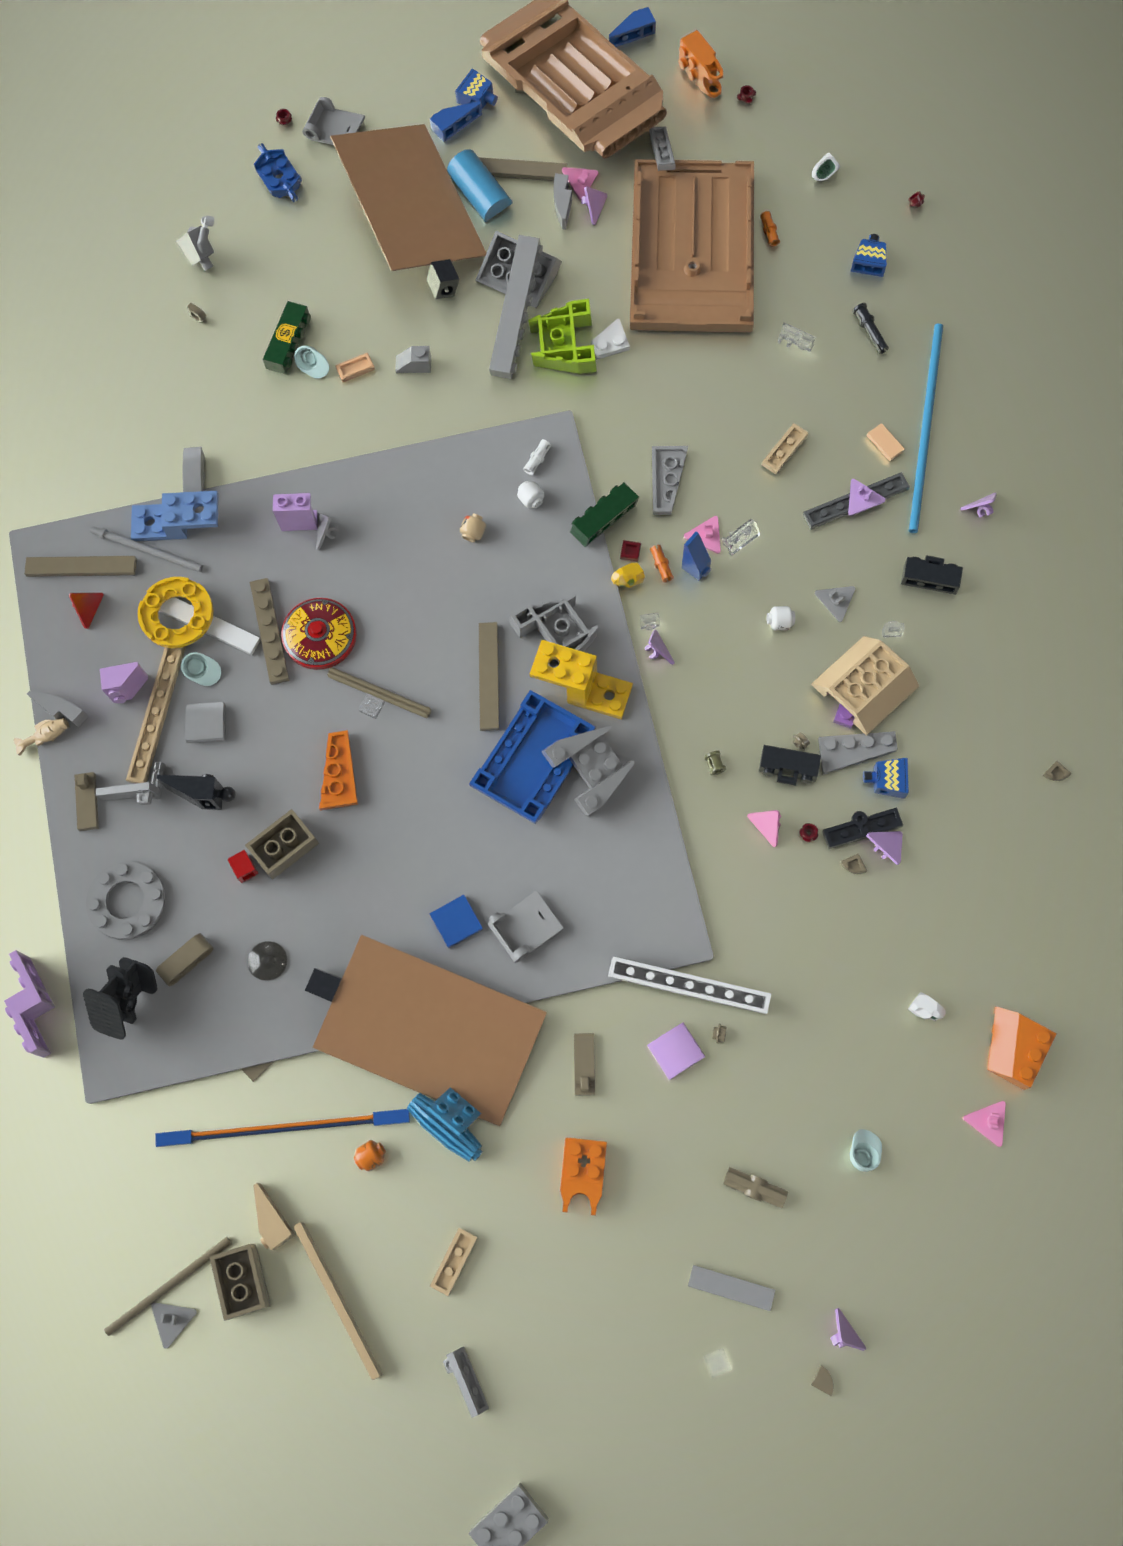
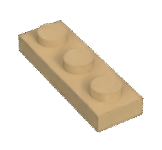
M793 423L762 461V466L777 475L807 438L808 432Z
M458 1228L430 1287L447 1296L450 1295L478 1237Z

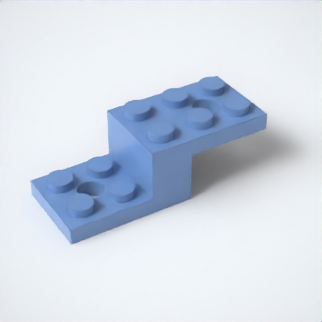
M217 490L162 493V504L132 506L131 540L137 542L187 539V529L218 527L219 494ZM197 507H204L202 512L195 513ZM150 519L155 520V522H154L153 525H151V526H147V525H146V522H147L148 520H150Z

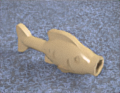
M65 718L44 720L34 726L36 732L32 736L24 740L14 738L17 754L19 756L22 755L26 747L35 742L37 746L42 745L44 742H53L70 727L68 721Z

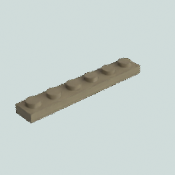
M264 578L251 581L250 587L270 684L274 685L290 681L269 580Z

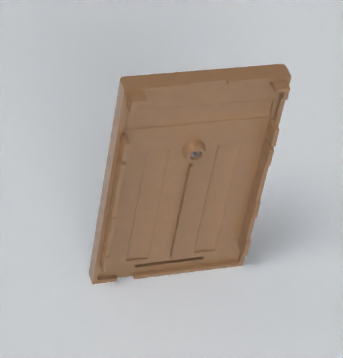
M635 159L630 329L644 331L752 332L754 326V161L722 163V161L675 160V170L658 171L656 160Z

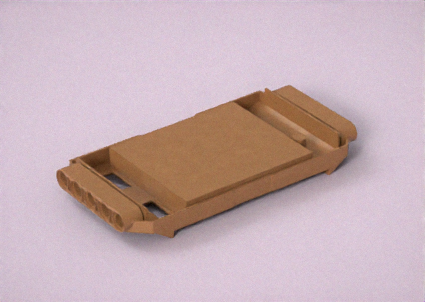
M534 0L486 31L480 38V45L484 47L481 50L482 58L514 88L526 92L547 112L548 119L583 152L595 150L604 159L609 158L666 117L667 109L663 107V90L653 75L649 76L621 50L609 42L594 26L569 5L568 0ZM556 14L562 17L546 29L541 27V25L555 17ZM521 38L525 41V43L510 53L504 51Z

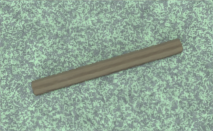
M331 667L327 675L329 678L424 718H428L431 714V709L427 706Z

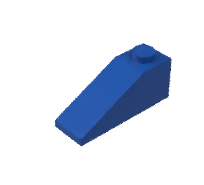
M649 7L632 12L609 34V42L618 47L655 34L656 21Z
M476 101L442 109L429 118L431 130L445 142L482 115L481 103Z
M695 531L684 544L682 569L699 581L711 571V558L699 533Z

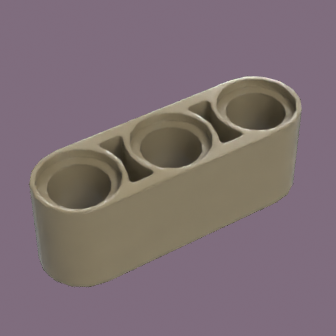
M199 933L157 967L156 972L168 986H172L209 956L214 948Z

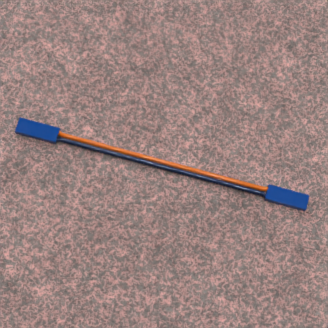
M407 1109L373 1112L372 1115L286 1124L192 1132V1130L155 1133L156 1147L193 1144V1141L309 1129L374 1124V1126L410 1123V1114Z

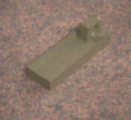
M94 772L75 774L77 829L79 831L99 829L96 774Z
M594 1033L574 1034L575 1096H595Z

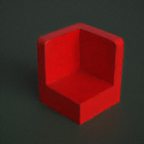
M245 850L228 858L234 874L241 883L259 874Z

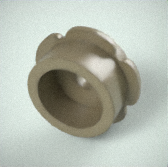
M801 732L797 735L794 734V745L799 750L802 748L806 750L810 744L807 737Z
M721 1024L718 1027H714L712 1039H716L717 1044L718 1042H725L727 1027L721 1026Z

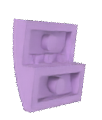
M684 1022L647 1045L669 1080L706 1057Z

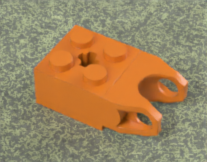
M696 30L680 39L678 63L680 68L686 71L689 79L694 81L703 93L709 97L716 98L721 95L719 79L723 78V69L716 59V52L699 31ZM713 85L718 91L711 92L709 88Z
M565 1138L560 1188L563 1199L562 1212H568V1206L573 1196L584 1194L590 1200L591 1215L596 1216L597 1205L602 1197L607 1142ZM583 1156H587V1159H590V1164H586V1167H581V1163H578L579 1159H582Z

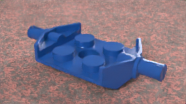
M261 143V146L259 144L257 148L260 150L261 155L254 163V167L267 189L274 197L281 198L287 195V197L291 198L292 202L297 201L298 196L295 194V191L299 189L302 182L300 174L298 175L283 149L267 150L263 143ZM279 174L283 175L281 178H275Z

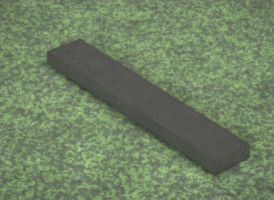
M902 472L867 486L885 499L905 492L910 488ZM850 493L804 511L803 517L810 530L848 515Z

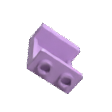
M310 493L273 495V513L281 531L318 530V512L311 507Z

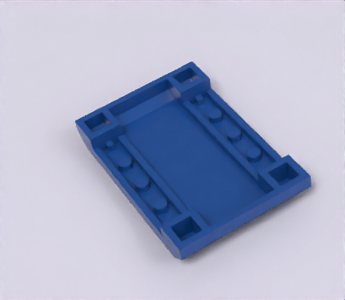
M530 690L520 704L519 711L482 768L478 769L469 785L536 824L574 767L569 758L556 767H551L541 751L557 740L595 730L596 727Z

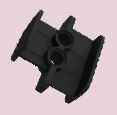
M126 957L119 960L120 967L110 965L106 969L108 982L100 991L88 988L83 992L92 1028L99 1033L119 1040H123L126 1037L123 1021L133 1024L137 1020L135 1007L139 993L143 991L154 994L158 989L154 970L144 963Z

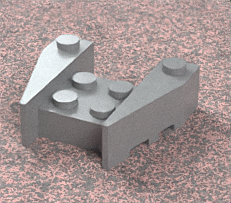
M575 594L561 597L558 600L542 601V603L536 605H525L510 614V625L519 638L538 629L548 642L585 652L598 636V626L596 625L588 630L573 610L576 602ZM557 660L549 662V666L553 668L559 665Z
M611 725L557 740L541 751L551 767H556L569 758L589 789L576 797L574 801L584 815H590L603 806L635 764V761L632 760L622 765L602 735L612 728Z

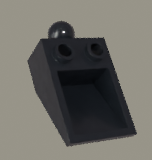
M203 774L202 776L157 775V779L167 790L201 809L222 810V801L230 802L236 796V792L232 787H223L210 774Z

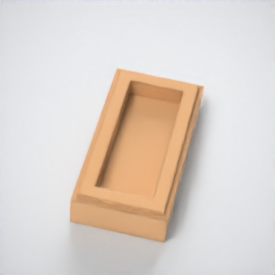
M368 353L335 365L342 382L375 370Z
M882 423L867 434V437L889 461H892L905 450Z

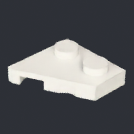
M616 319L591 341V345H594L596 360L630 350L620 319Z

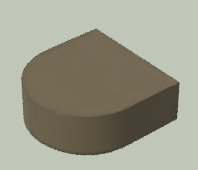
M190 303L187 306L190 317L196 321L203 322L207 317L204 311L196 305Z

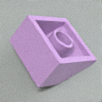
M138 662L101 668L102 691L113 703H124L136 695L148 680V675Z

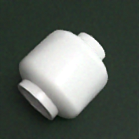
M525 481L519 486L517 496L525 507L538 508L543 503L544 492L536 482Z
M774 606L770 613H767V624H770L771 628L775 631L789 630L795 624V612L789 606Z

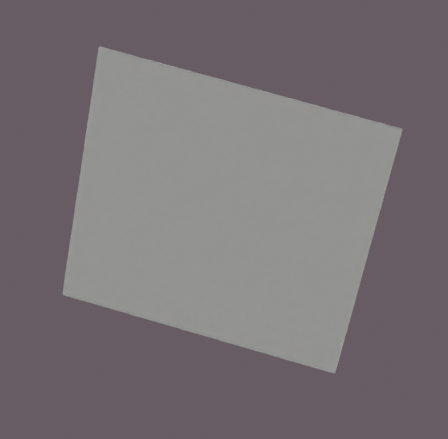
M572 411L554 413L204 489V491L217 490L219 494L218 527L187 529V539L137 541L203 566L201 572L106 538L103 540L98 535L90 533L91 527L94 526L100 529L105 528L108 532L131 540L132 506L162 504V498L9 532L30 691L61 697L81 708L89 716L79 728L64 717L70 727L53 742H44L38 746L85 1101L88 1104L319 1051L312 1047L332 1002L305 991V988L314 968H319L342 978L361 934L524 1003L622 981L608 977L612 957L669 970L713 959L710 940L618 586L613 584L611 580L614 571L604 533L587 547H584L570 533L573 520L578 516L582 517L590 506L594 507L596 505ZM544 439L551 444V448L546 453L543 463L539 464L533 475H529L523 468L531 458V453L537 449L541 440ZM534 481L543 490V503L538 508H527L518 498V488L523 482ZM310 493L311 507L313 510H317L318 516L319 513L331 517L330 523L338 525V531H331L335 532V539L325 535L320 550H316L318 530L281 531L273 513L274 494ZM197 507L195 513L202 512L204 507ZM474 513L483 517L482 521L486 523V529L481 540L470 542L462 538L460 527L464 517L472 516ZM153 519L148 520V521L146 522V525H147V526L153 525L154 522H155V520H153ZM135 556L137 558L135 575L26 577L24 574L26 557ZM186 577L201 584L212 600L213 616L260 639L261 636L250 587L251 581L268 578L280 636L286 616L298 604L313 598L335 600L346 607L351 613L356 625L357 636L351 653L341 663L333 666V668L431 709L430 716L424 718L329 678L327 674L330 668L314 670L302 667L289 657L284 646L283 651L290 681L271 685L262 641H260L251 656L210 635L204 634L199 640L186 646L183 658L189 653L198 652L214 659L221 667L220 679L211 686H203L184 676L180 666L147 782L151 783L153 772H155L153 770L155 762H162L166 764L165 772H163L164 775H213L223 787L229 786L235 790L236 796L234 800L230 802L222 801V810H205L172 793L163 785L162 789H160V799H152L151 804L140 805L137 803V797L108 801L97 797L99 829L79 831L77 829L75 774L94 772L96 774V788L135 784L127 782L126 778L165 648L152 642L142 631L138 622V606L140 600L142 601L147 594V590L153 584L165 578ZM102 592L104 596L88 629H85L75 608L72 607L69 594ZM575 594L576 602L573 610L588 630L596 625L598 626L597 638L585 650L586 653L597 656V673L633 683L622 720L568 704L566 687L530 677L529 673L540 642L545 640V638L538 629L519 638L510 625V614L525 605H536L542 603V601L558 600L561 597ZM175 597V598H177V599H179V600H182V601H184V602H186V603L192 605V603H191L188 599H186V598H183V597ZM158 612L159 621L166 628L180 629L187 625L164 613ZM497 622L499 730L480 731L479 623ZM138 662L147 673L148 680L131 700H126L124 703H113L102 691L100 669ZM530 690L592 724L596 729L611 725L612 728L602 735L622 765L628 761H635L633 767L606 803L590 815H584L574 801L576 797L589 789L575 767L572 768L543 816L536 824L469 785L478 769L482 768L519 711L520 704ZM612 692L604 694V698L607 700H612L615 697ZM31 699L35 725L44 720H55L53 716ZM224 702V722L226 725L224 740L186 743V704ZM348 730L358 804L320 811L319 803L321 802L328 733ZM293 809L319 844L272 880L245 844L289 810ZM245 850L259 874L241 883L234 874L228 858ZM120 862H136L150 868L161 879L166 893V904L158 923L146 934L129 940H119L101 933L91 923L86 910V897L93 880L104 869ZM133 882L117 884L112 888L107 898L109 912L116 918L121 919L133 917L140 911L144 903L143 890ZM537 890L564 929L527 957L514 963L488 926L489 917L496 912L505 914ZM465 895L483 930L448 949L429 913ZM201 933L214 948L212 953L177 983L168 986L156 972L157 967L192 937ZM126 957L151 967L154 970L158 989L154 994L143 991L139 993L135 1007L137 1020L133 1024L123 1021L126 1037L123 1040H119L99 1033L92 1028L83 992L88 988L100 991L108 982L106 969L110 965L120 967L119 960Z

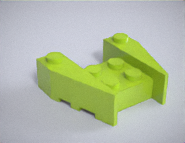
M589 299L570 301L566 303V306L559 309L556 307L545 315H537L528 319L530 332H539L541 352L531 353L535 367L577 374L597 372L594 345L576 347L575 328L592 326Z

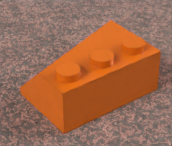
M995 1007L987 1070L1023 1090L1029 1089L1057 1033L1020 1013Z

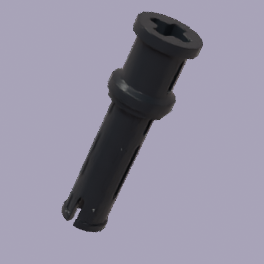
M866 303L857 305L852 310V313L859 319V325L865 328L878 353H885L884 349L888 350L889 347L874 323V316L870 315Z

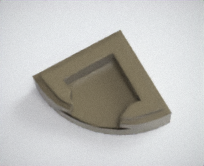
M1056 761L1043 776L1049 780L1061 781L1068 778L1072 773Z
M859 854L840 862L843 868L851 873L863 874L867 872Z
M820 1365L811 1385L832 1396V1377L828 1370Z

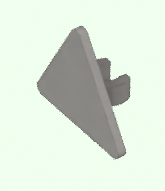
M319 513L316 550H320L325 535L335 539V532L331 531H338V525L330 523L331 517Z
M855 587L816 590L815 595L838 622H842Z
M156 1302L151 1304L163 1348H169L196 1315V1309Z

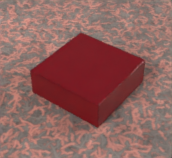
M623 540L620 559L638 562L641 543Z

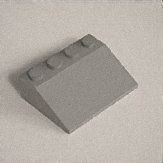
M496 231L476 281L506 294L518 240ZM542 252V256L538 257L539 270L534 275V279H536L534 290L531 289L530 293L532 296L531 306L535 308L538 307L551 286L562 263L558 258Z

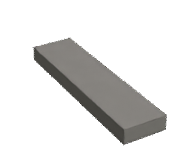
M652 127L649 129L658 171L675 170V160L666 127Z
M693 1265L688 1283L689 1287L771 1311L775 1294L774 1289Z

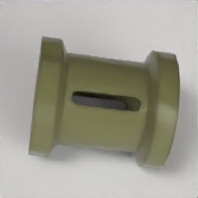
M713 751L704 756L711 769L709 771L710 775H717L726 770V766L722 764L720 758V751Z

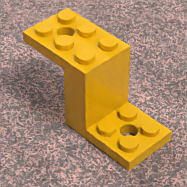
M545 640L540 642L529 676L532 678L566 687L568 704L621 720L633 687L631 682L597 673L596 655ZM557 660L559 665L553 668L549 666V662ZM612 692L615 697L612 700H607L604 698V694Z

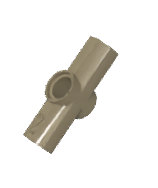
M729 1167L723 1182L724 1185L743 1192V1195L757 1201L762 1200L781 1209L788 1195V1191L771 1185L768 1181L758 1176L748 1175Z

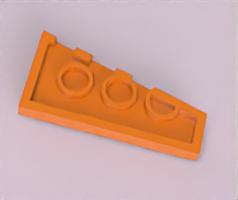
M348 730L328 733L321 802L319 803L320 811L358 804Z

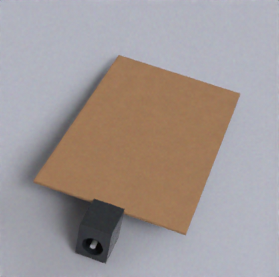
M425 124L331 135V140L391 271L430 265L426 280L435 300L455 296L459 277L452 261L486 256V251Z
M362 934L342 978L319 968H314L305 988V991L332 1002L312 1048L436 1100L449 1088H452L481 1113L478 1118L500 1126L547 1014V1012Z

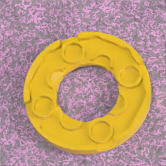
M186 577L165 578L153 584L147 590L143 600H140L138 622L145 635L155 644L166 648L185 647L199 640L209 629L213 619V603L208 592L201 584ZM172 597L186 598L194 607V615L190 622L180 629L166 628L159 621L158 612L161 605Z

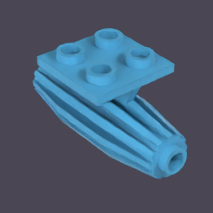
M452 1088L444 1092L436 1101L421 1093L413 1098L407 1110L429 1134L448 1150L468 1162L472 1159L476 1161L483 1152L481 1150L482 1145L468 1129L481 1115L477 1109Z

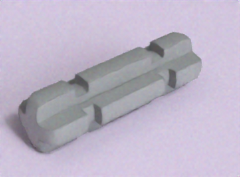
M155 762L153 770L155 772H153L151 783L158 787V795H153L152 799H160L161 796L160 789H162V784L157 779V775H164L163 772H165L166 764L162 762Z

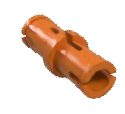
M765 211L760 215L764 226L763 232L767 235L769 245L774 247L780 243L776 232L777 226L773 223L770 211Z
M657 545V549L656 546L651 547L650 551L655 560L654 565L659 570L662 581L667 582L666 579H668V582L671 581L674 576L671 573L668 565L669 560L665 558L661 545Z

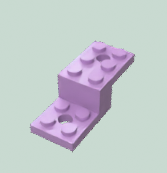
M15 950L9 954L11 958L10 965L14 971L18 972L20 976L18 978L19 983L24 989L4 1000L7 1006L5 1011L10 1018H13L15 1025H13L18 1035L22 1036L24 1040L22 1045L26 1052L45 1058L51 1053L34 1019L55 1008L31 958Z

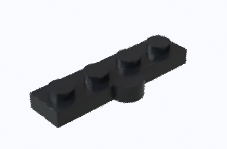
M897 807L870 815L869 817H867L866 813L857 811L853 814L850 822L823 829L822 833L828 849L865 839L869 832H888L901 828L903 823Z

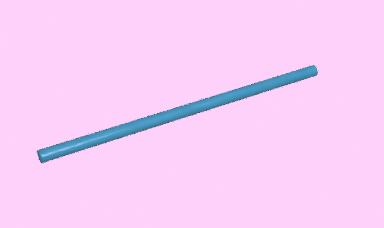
M939 323L935 324L909 524L910 533H917L919 528L943 325Z

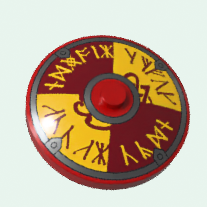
M313 598L295 606L286 616L281 630L282 643L289 657L298 665L314 670L331 668L341 663L351 653L357 636L356 625L348 609L339 602L328 598Z

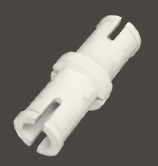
M541 440L537 449L531 453V458L523 468L527 474L533 475L539 464L543 463L546 453L551 448V444L548 441Z

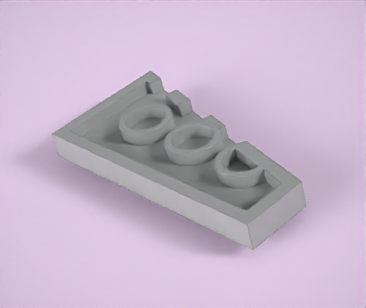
M652 446L653 515L672 514L688 446Z
M895 731L869 733L867 736L865 734H851L818 738L822 775L844 769L847 766L863 763L869 759L882 757L898 750Z

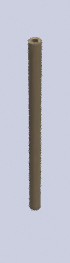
M228 1237L224 1238L106 1327L104 1329L105 1333L110 1336L208 1262L210 1260L209 1256L216 1255L231 1244Z

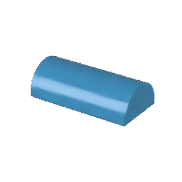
M463 150L452 158L447 167L448 174L484 222H487L513 203L473 150Z

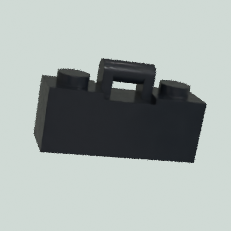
M926 555L925 560L919 557H907L903 568L901 585L956 595L960 588L963 567L952 563L944 564V558Z
M764 745L759 772H763L762 774L765 776L778 775V783L796 786L797 779H801L803 783L816 782L821 755Z

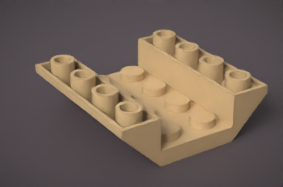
M863 636L811 684L824 697L830 694L855 717L853 724L866 736L919 688V684L906 662L881 640Z

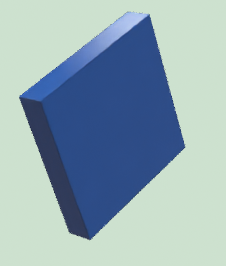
M465 895L429 913L448 949L483 930Z

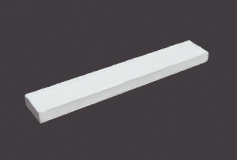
M172 597L161 605L159 612L184 624H188L194 615V607ZM213 616L211 625L205 633L251 656L261 641L259 637Z

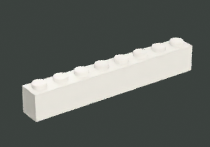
M612 957L608 973L610 978L762 1014L768 1013L770 993L618 957Z

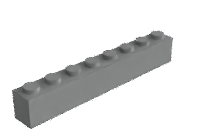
M524 235L518 236L489 367L491 376L512 379L513 373H516L517 363L515 361L516 357L520 356L521 346H519L520 340H523L525 332L523 325L528 320V312L526 311L527 307L531 306L532 296L530 293L531 289L534 290L536 283L534 275L539 270V262L537 261L543 252L540 238Z

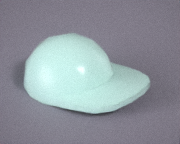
M305 345L297 348L294 360L302 372L313 378H322L327 375L330 366L325 356L312 346Z
M193 652L187 654L182 660L181 670L188 679L203 686H211L220 679L221 667L214 659L204 654Z
M861 1129L854 1134L849 1153L853 1166L860 1171L869 1172L880 1164L882 1143L869 1130Z

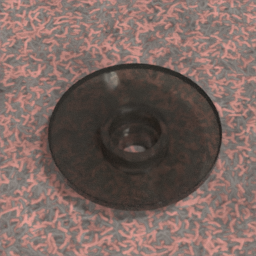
M265 941L257 944L248 956L249 971L259 980H274L284 972L287 966L286 952L275 942ZM268 956L269 961L267 963H263V958Z

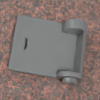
M320 97L302 132L306 138L312 141L334 145L330 137L331 135L358 132L365 119V115L335 109L329 98Z
M537 890L505 914L494 913L489 917L490 921L488 922V926L514 963L527 957L564 929Z

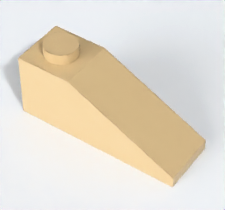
M256 1183L253 1187L259 1233L262 1236L260 1241L266 1249L276 1250L291 1239L295 1233L262 1184Z

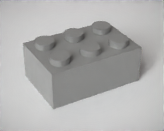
M519 1483L471 1528L469 1535L478 1546H524L548 1523L549 1518L523 1485Z

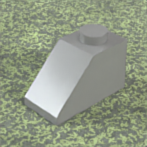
M411 346L396 356V373H431L429 346Z

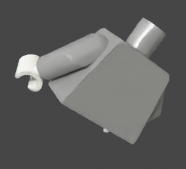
M213 216L202 217L201 224L203 227H190L187 233L176 241L190 263L195 265L200 262L204 271L213 267L209 256L214 253V250L208 240V226L212 227L214 225Z

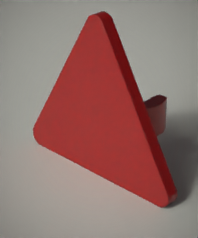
M102 592L69 594L72 607L75 608L85 629H88L104 596Z

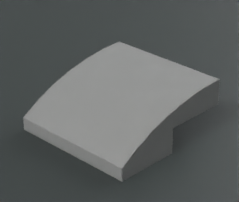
M224 702L186 704V743L224 740L226 727L224 722Z

